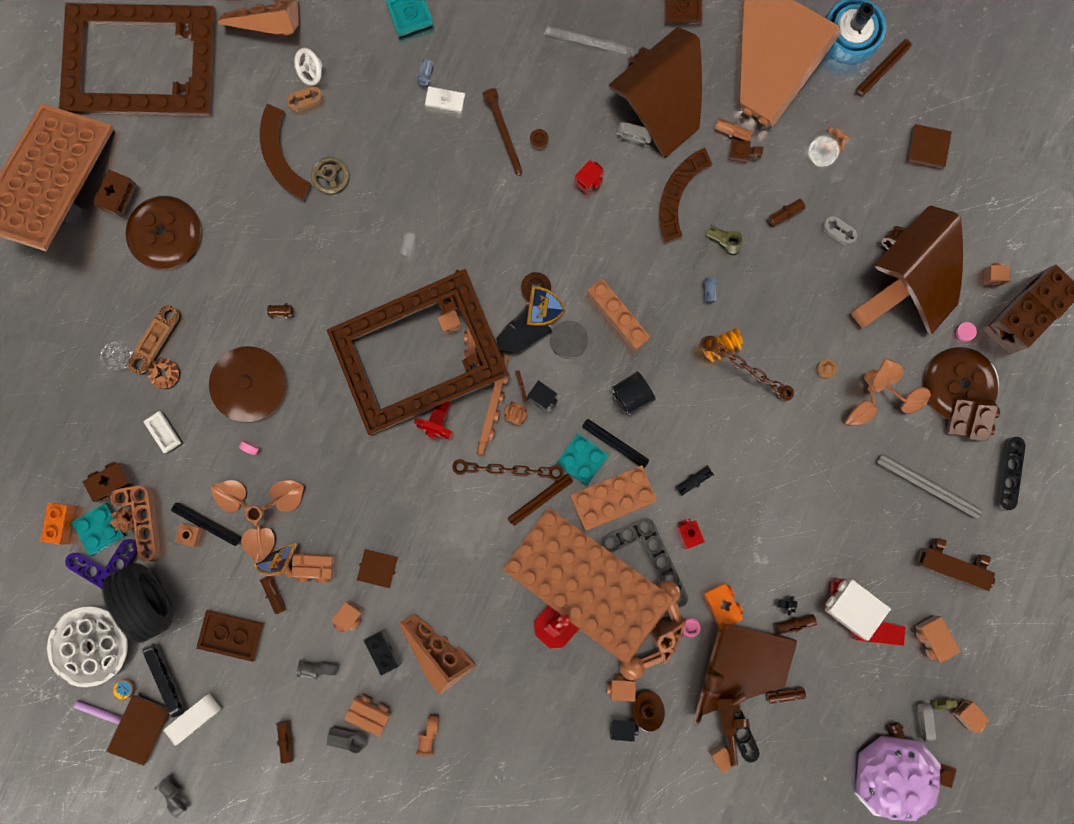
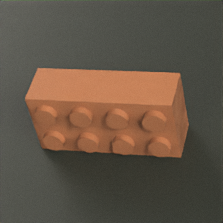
M642 465L570 495L584 531L657 502Z

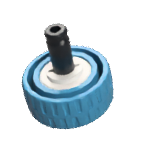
M841 0L830 9L825 17L840 26L841 35L827 52L831 58L840 63L857 64L869 59L878 50L886 35L885 17L878 6L870 0Z

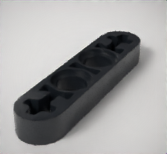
M1020 437L1007 439L1004 446L997 494V505L1002 510H1013L1018 503L1026 447L1025 441ZM1016 441V444L1019 445V448H1015L1011 444ZM1010 459H1014L1017 463L1014 470L1008 466ZM1009 477L1014 481L1012 488H1008L1005 484L1006 479ZM1008 498L1011 504L1006 505V503H1003V500Z
M152 643L143 647V655L169 714L173 718L183 714L182 702L157 646Z

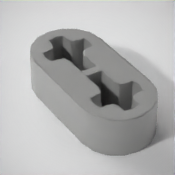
M625 122L619 124L617 130L619 136L643 143L651 142L652 138L645 127Z
M831 216L823 223V231L843 245H851L857 239L856 230L837 217ZM832 222H834V223H835V225H834L835 228H833V229L831 230V229L829 228V227H830L829 224H831ZM850 233V238L846 240L845 234Z
M930 703L918 704L921 737L924 742L935 741L936 730L932 706Z

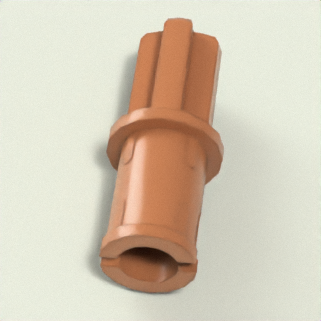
M720 117L715 126L716 130L729 134V137L733 135L749 141L752 136L751 131L736 126V122L734 124Z

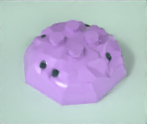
M880 736L859 752L855 793L875 816H882L891 820L917 821L919 817L926 815L937 804L941 764L922 741Z

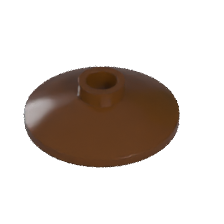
M644 691L637 695L632 708L636 724L644 731H656L661 727L665 717L662 700L651 691Z

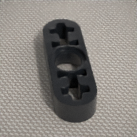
M742 710L737 715V720L746 719ZM743 728L747 731V737L745 739H738L737 735H735L736 745L745 761L755 762L760 755L759 749L750 728ZM748 743L749 748L754 750L753 756L745 755L747 748L745 745L741 746L740 744Z

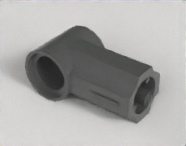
M333 727L330 728L326 740V745L349 750L352 753L361 752L368 744V738L364 733H354ZM354 738L361 740L362 746L360 748L355 747L353 744Z

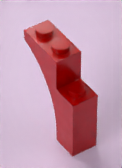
M834 578V582H831L830 592L833 593L832 596H835L839 591L837 590L839 584L847 579ZM882 621L868 641L861 639L851 630L850 635H852V639L858 641L904 646L906 626Z

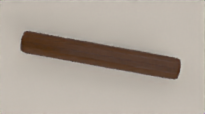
M904 39L856 88V92L863 96L910 49L912 43L908 39Z
M569 474L564 475L560 480L509 516L508 521L510 524L515 526L573 482Z

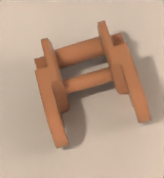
M829 126L828 131L835 134L836 138L833 143H826L825 140H822L821 144L832 150L844 151L845 148L843 146L850 138L848 135L842 134L843 131L837 128L833 130ZM838 138L842 139L840 145L836 143Z

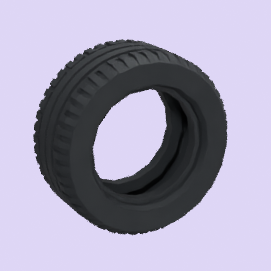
M130 563L105 578L102 584L105 605L117 627L128 639L133 642L143 643L169 629L173 619L169 601L160 583L147 567L140 563Z

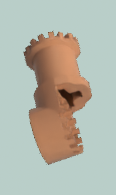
M428 716L427 721L429 722H427L426 733H418L419 747L416 755L423 756L424 754L425 757L434 755L432 746L433 739H435L438 731L439 717Z

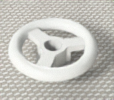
M308 48L299 49L295 55L296 72L305 84L314 86L321 79V60L312 50ZM305 54V62L301 66L300 59ZM303 71L309 73L313 80L306 78Z

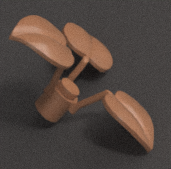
M884 358L878 371L875 369L870 370L864 376V380L869 385L867 390L870 393L871 402L865 400L858 404L846 419L845 424L863 425L874 418L878 408L874 405L876 401L873 391L880 392L886 387L904 401L901 409L905 413H914L922 409L929 401L931 393L927 388L919 387L912 390L907 398L900 395L890 384L900 381L904 370L897 362Z
M228 480L211 486L213 498L222 510L234 513L239 510L241 504L245 508L247 520L254 522V525H256L257 529H248L241 539L243 549L256 563L261 562L270 554L275 543V536L271 529H260L258 521L263 518L264 510L275 503L277 509L282 512L295 510L301 502L304 486L296 481H279L269 490V496L273 499L272 502L263 507L258 505L248 507L242 501L246 497V489L239 481Z

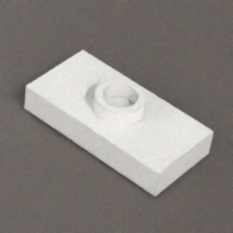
M428 87L425 107L462 113L465 93Z
M158 411L143 421L163 453H168L182 443L162 411Z

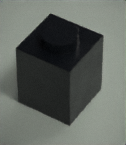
M611 717L610 739L635 742V736L639 735V727L634 718Z

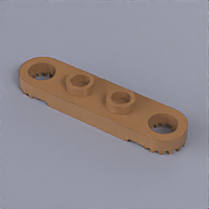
M165 305L159 309L160 311L149 325L128 360V368L132 372L142 374L151 365L179 319V312L175 307ZM168 310H172L174 314L170 320L164 318V314ZM137 359H142V368L135 369L134 362Z

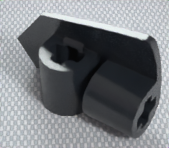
M525 306L496 337L499 350L519 352L551 333L552 329L547 324L528 325L529 307Z

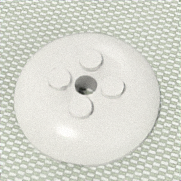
M81 607L63 615L51 630L47 643L48 659L55 673L68 681L69 684L79 687H92L111 679L121 669L128 651L127 637L117 627L109 612L99 607ZM88 641L94 645L91 651L87 648Z

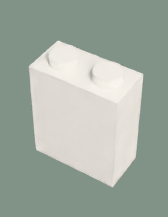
M843 580L837 587L839 591L836 595L831 596L826 602L827 607L824 611L861 639L868 641L891 608L854 580Z

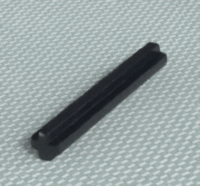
M590 419L584 422L582 427L639 466L642 465L645 468L649 463L647 457Z
M175 502L172 506L171 511L233 546L240 544L242 538L180 503Z

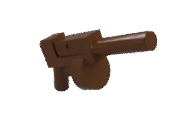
M744 692L733 699L717 701L718 710H720L723 736L727 735L730 766H738L735 742L736 728L750 727L749 719L735 720L734 711L741 712L740 703L748 699Z

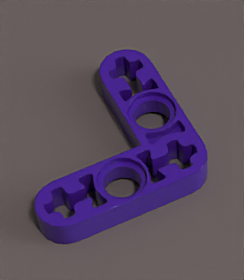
M123 540L106 567H103L82 553L69 554L65 559L66 567L102 589L105 578L112 574V572L117 571L114 566L117 559L123 561V567L133 562L138 554L136 540ZM132 543L133 551L127 552L126 544ZM78 557L77 561L85 565L83 567L81 565H73L74 561L72 559ZM90 566H94L97 570L96 575L93 577L87 573Z

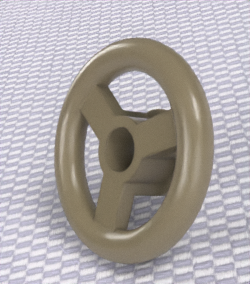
M326 157L314 165L311 178L318 190L332 194L339 192L345 187L348 182L349 172L347 166L340 159ZM341 168L343 179L339 185H336V173ZM332 172V175L327 176V173ZM317 176L328 180L331 188L322 186Z

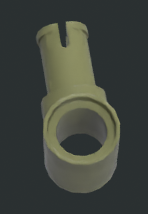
M713 225L709 227L706 236L719 241L721 245L725 246L727 252L731 254L740 252L743 243V236L740 232H725ZM735 240L738 244H731L730 241Z

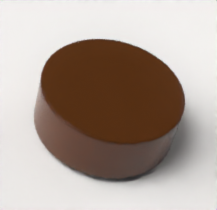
M542 129L534 130L530 135L531 145L536 149H543L547 146L549 140L547 132Z

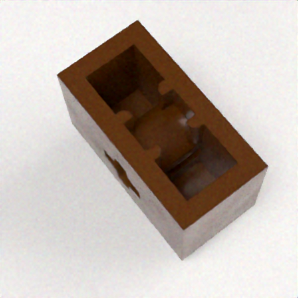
M108 170L102 179L100 190L95 194L94 205L101 210L121 217L136 183L129 177Z
M116 462L107 464L101 472L95 471L87 476L88 479L82 481L93 502H102L111 497L113 491L127 488L134 484L125 465Z

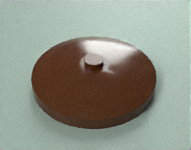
M238 347L225 353L214 365L209 378V392L216 408L226 417L243 423L258 422L271 416L282 404L287 391V378L283 366L272 354L258 347Z

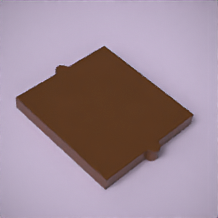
M517 370L515 374L523 402H526L528 400L520 370Z
M365 549L362 561L359 563L360 569L357 581L390 588L393 575L396 574L394 570L398 557Z

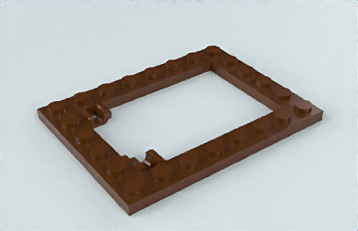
M65 3L59 109L72 113L211 116L215 7L199 5ZM86 24L176 26V37L191 39V42H193L192 77H189V82H186V84L173 82L172 94L82 93ZM183 26H188V31L183 30Z
M466 269L327 329L368 435L375 434L510 376ZM450 298L452 302L445 304L444 300ZM437 303L443 315L451 310L459 309L460 314L463 313L477 347L475 348L477 354L462 360L466 373L380 409L353 340ZM477 362L478 368L472 370L471 364Z

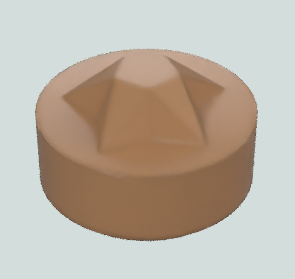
M825 359L818 364L817 373L822 378H831L837 373V365L833 360Z

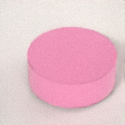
M964 322L956 328V336L963 342L974 339L977 334L976 327L970 322Z
M241 440L239 444L241 450L252 455H256L259 450L258 446L245 440Z
M692 617L685 618L686 624L684 625L683 634L690 638L697 636L701 630L700 623Z

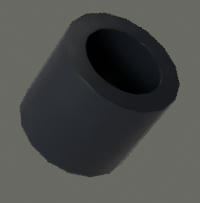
M638 371L611 388L616 403L623 413H627L628 416H632L656 400L648 383Z

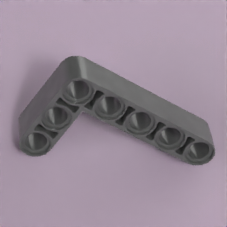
M640 519L602 538L601 546L609 552L621 549L641 539L660 582L665 581L668 575H673L674 583L679 587L680 593L683 595V600L678 603V607H684L687 604L688 595L659 532L651 519ZM644 521L650 524V530L646 533L640 528L641 523ZM627 529L633 533V537L629 541L623 538V532ZM610 537L615 540V546L611 549L605 545L606 539ZM652 539L658 542L656 550L649 548V542ZM660 557H664L667 562L663 568L657 565V560Z

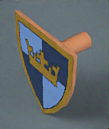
M531 287L530 301L525 304V306L529 307L528 325H546L558 319L566 311L561 300L553 292L542 287Z
M289 544L271 551L264 560L254 564L256 570L267 576L285 573L288 578H291L292 569L288 564L297 544Z

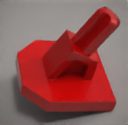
M451 401L434 408L429 421L416 418L414 421L415 427L425 431V435L436 439L438 436L452 440L453 432L443 427Z
M549 605L534 620L535 636L548 648H563L578 632L579 628L568 620L569 616L567 614L563 616Z

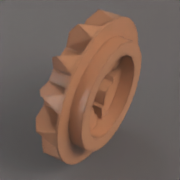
M160 358L157 361H153V364L148 368V378L151 384L157 388H170L178 380L179 369L170 359ZM158 368L162 370L167 369V371L165 372L167 378H164L162 376L159 377L160 372Z

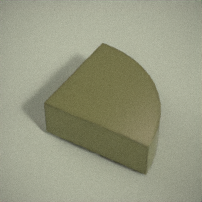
M950 697L930 702L932 709L936 710L958 707L956 700Z

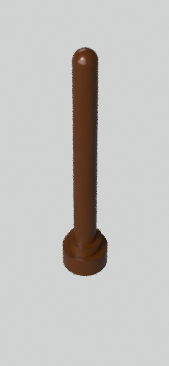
M496 88L488 89L482 95L485 102L492 108L515 173L520 175L522 174V168L497 103L498 92Z

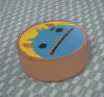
M120 680L113 686V695L119 700L128 699L134 693V684L130 680Z

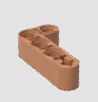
M898 279L853 311L851 315L860 327L864 328L910 294L901 279Z
M133 486L113 491L111 502L115 506L132 507L138 557L142 561L157 560L161 555V545L153 490L146 486ZM141 490H144L145 497L141 500L139 498V492ZM122 493H124L126 496V499L123 503H121L120 501V495ZM144 509H146L148 512V515L145 519H143L141 516V513ZM146 528L150 530V536L148 538L144 536V531ZM152 550V554L147 555V551Z

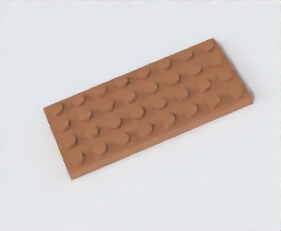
M41 103L0 172V237L47 251L113 132L112 125Z
M549 507L502 569L563 616L567 614L569 616L568 620L626 665L674 601V598Z

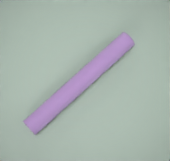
M76 701L74 704L75 709L118 725L122 718L80 701Z

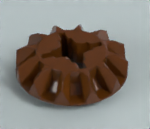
M540 272L526 275L521 283V291L524 297L530 300L532 283L538 285L542 282L540 287L551 291L549 278Z

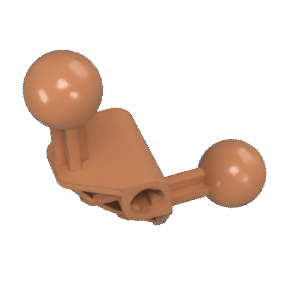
M662 581L657 585V587L674 598V601L667 609L670 617L661 618L650 633L657 651L642 658L634 655L627 665L621 661L620 672L627 680L635 681L640 679L646 668L663 662L664 665L667 664L669 658L675 653L680 638L683 637L682 633L686 621L681 615L677 604L680 590L672 581Z

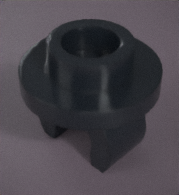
M791 596L790 601L779 599L778 607L788 609L787 615L791 616L792 612L796 613L798 601H795L794 596Z

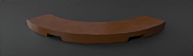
M267 103L260 123V145L263 158L278 183L290 194L304 201L312 184L298 176L290 168L280 147V127L285 112Z
M706 148L696 151L687 157L674 170L665 185L659 205V226L664 244L683 236L678 219L679 202L688 183L701 171L712 166Z

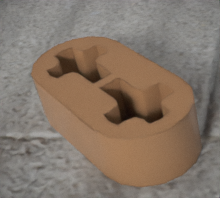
M309 87L291 93L287 97V104L292 111L300 112L319 105L323 100V95L317 87ZM312 93L317 95L315 100L311 98ZM294 99L299 101L297 106L294 105Z

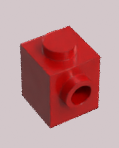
M589 160L575 175L574 182L589 193L593 187L597 188L604 180L602 166L597 162Z
M689 518L679 522L680 526L676 527L684 549L705 543L697 520L691 521Z

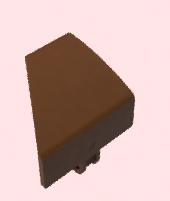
M676 27L650 50L641 47L635 56L627 59L630 67L609 84L612 91L627 99L664 157H667L700 128L702 104L700 39L694 33L680 27Z
M929 205L908 229L894 226L890 230V234L883 237L881 240L882 245L888 251L878 260L875 268L901 279L917 307L927 332L933 334L959 304L963 274V234L959 214Z
M720 623L693 725L698 726L703 715L718 710V700L733 699L742 692L749 699L785 687L797 640L747 627Z

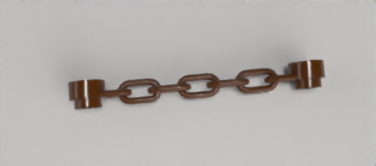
M705 336L701 339L700 346L704 351H712L719 356L724 355L737 368L749 371L750 375L757 381L768 383L771 385V389L777 393L780 400L788 401L793 398L794 390L791 386L783 385L778 381H771L767 378L766 373L758 368H751L740 356L729 354L726 352V348L718 343L714 336ZM709 340L713 343L711 347L708 345ZM717 346L722 348L720 353L715 350ZM737 358L743 363H740V365H738L733 361H735ZM757 372H759V373H761L763 376H761V379H760V378H758L757 376H755L754 374H756ZM786 390L789 391L788 396L785 395Z
M463 459L455 460L452 465L453 471L458 475L477 473L479 470H486L488 474L501 475L506 471L512 472L515 476H528L530 473H537L539 477L551 478L554 481L560 480L564 475V470L559 465L540 467L538 470H530L528 466L515 465L510 469L505 468L501 464H488L486 467H479L477 463L466 462ZM463 464L464 469L461 471L457 470V465ZM468 465H474L473 469L475 470H468ZM491 467H501L499 468V471L501 472H493L489 470H492ZM515 468L527 469L524 470L525 473H515L518 471ZM555 469L560 472L557 477L552 474V471ZM541 470H549L548 475H542L543 471Z

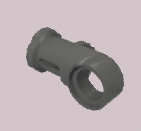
M300 660L296 677L304 676L317 680L318 674L336 675L338 664L332 662L310 664Z
M168 775L154 789L159 790L166 798L165 802L169 812L175 818H179L187 811V808L177 796L181 789H177Z

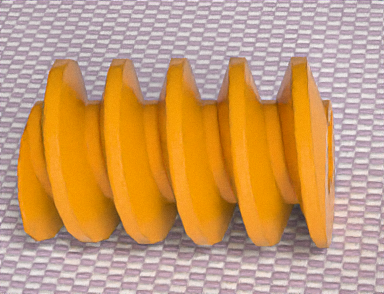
M736 327L733 331L727 330L726 334L720 333L719 337L714 336L717 342L726 348V352L730 350L732 354H735V347L742 351L743 340ZM709 340L708 345L711 347L713 343ZM717 346L715 350L720 353L722 348ZM701 348L704 356L712 363L714 362V356L719 360L721 359V356L716 353L704 351Z

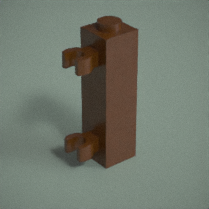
M941 538L934 539L932 549L922 548L917 563L918 567L983 591H990L994 586L995 572L986 570L991 557L979 554L976 565L946 555L942 552L947 541Z

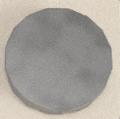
M563 321L552 330L550 337L551 347L562 358H576L587 347V332L577 322Z

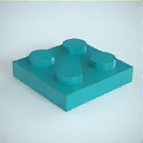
M386 0L399 37L434 25L425 0Z
M577 433L556 462V465L561 466L564 471L587 486L609 454Z
M108 503L100 505L71 522L89 556L95 555L126 537L122 530L115 531L113 525L110 524L114 518L111 516L113 511Z

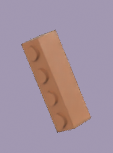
M603 278L587 290L586 295L633 352L649 341L650 335Z

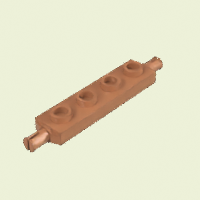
M502 354L503 360L507 367L508 359L510 356ZM509 376L495 382L481 438L478 441L477 455L484 456L486 445L489 440H493L495 429L492 427L494 421H498L500 410H497L499 403L503 402L505 392H502L503 384L507 385Z

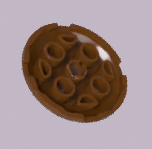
M156 196L139 204L131 213L126 225V242L132 255L143 265L156 270H171L185 264L197 252L202 238V226L197 213L185 201L172 196ZM165 227V232L159 235L160 229Z
M954 347L944 350L932 358L924 371L922 386L931 393L928 401L930 403L929 406L939 416L949 420L955 396L993 399L996 402L999 393V378L993 364L983 354L971 348ZM961 379L965 382L966 388L961 387Z

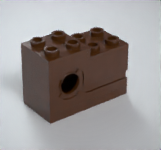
M1056 264L1033 275L982 329L1009 354L1029 348L1074 303V280Z

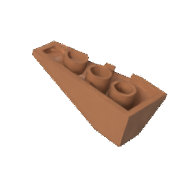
M274 0V3L271 5L257 4V6L249 11L247 8H241L223 13L217 21L218 24L272 34L283 33V35H290L294 33L299 25L298 0Z
M415 614L400 621L399 625L427 680L439 695L453 687L475 667L474 663L462 649L453 647L447 642L448 639L443 636L441 638L433 632V628Z

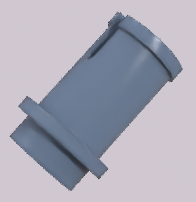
M422 59L419 74L416 76L417 82L421 85H428V82L431 81L430 73L433 62L428 59Z
M706 277L705 281H703V284H705L704 301H716V284H718V281H716L715 277Z

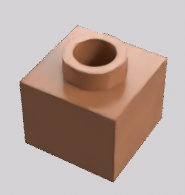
M992 263L984 269V284L1003 285L1010 281V266H1003V263Z
M455 310L449 311L445 315L440 313V316L437 317L444 335L462 327Z
M180 523L175 542L198 547L203 529ZM186 532L190 534L188 539L185 538Z
M722 744L709 752L722 773L733 767L730 766L728 748H725Z

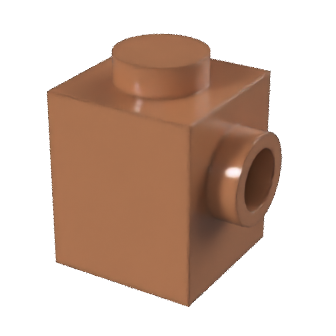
M346 601L331 620L334 623L333 627L341 633L343 631L346 633L350 630L354 631L361 622L358 619L363 614V611L350 601Z
M615 675V678H611V683H607V695H610L611 701L635 702L636 681L627 680L622 675Z
M967 699L952 712L969 731L974 733L984 730L987 726L986 723L990 720L973 701Z

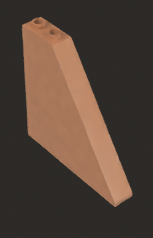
M744 0L740 88L742 111L750 117L753 115L758 118L757 121L762 125L767 126L768 124L773 128L841 35L840 26L795 0Z

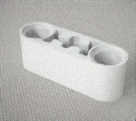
M209 693L163 731L176 746L218 713L221 707Z

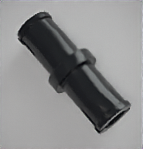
M706 465V467L694 475L690 474L688 479L675 487L680 495L684 496L693 488L700 487L702 482L714 476L709 466Z

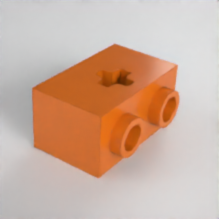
M47 503L40 542L59 545L69 544L72 530L71 522L74 519L76 506Z
M721 583L702 592L718 627L720 623L734 624L743 620L741 614L744 612L740 604L735 603L733 599L735 593L730 585L727 586L726 583ZM722 600L728 602L726 605L727 609L720 607L723 604Z

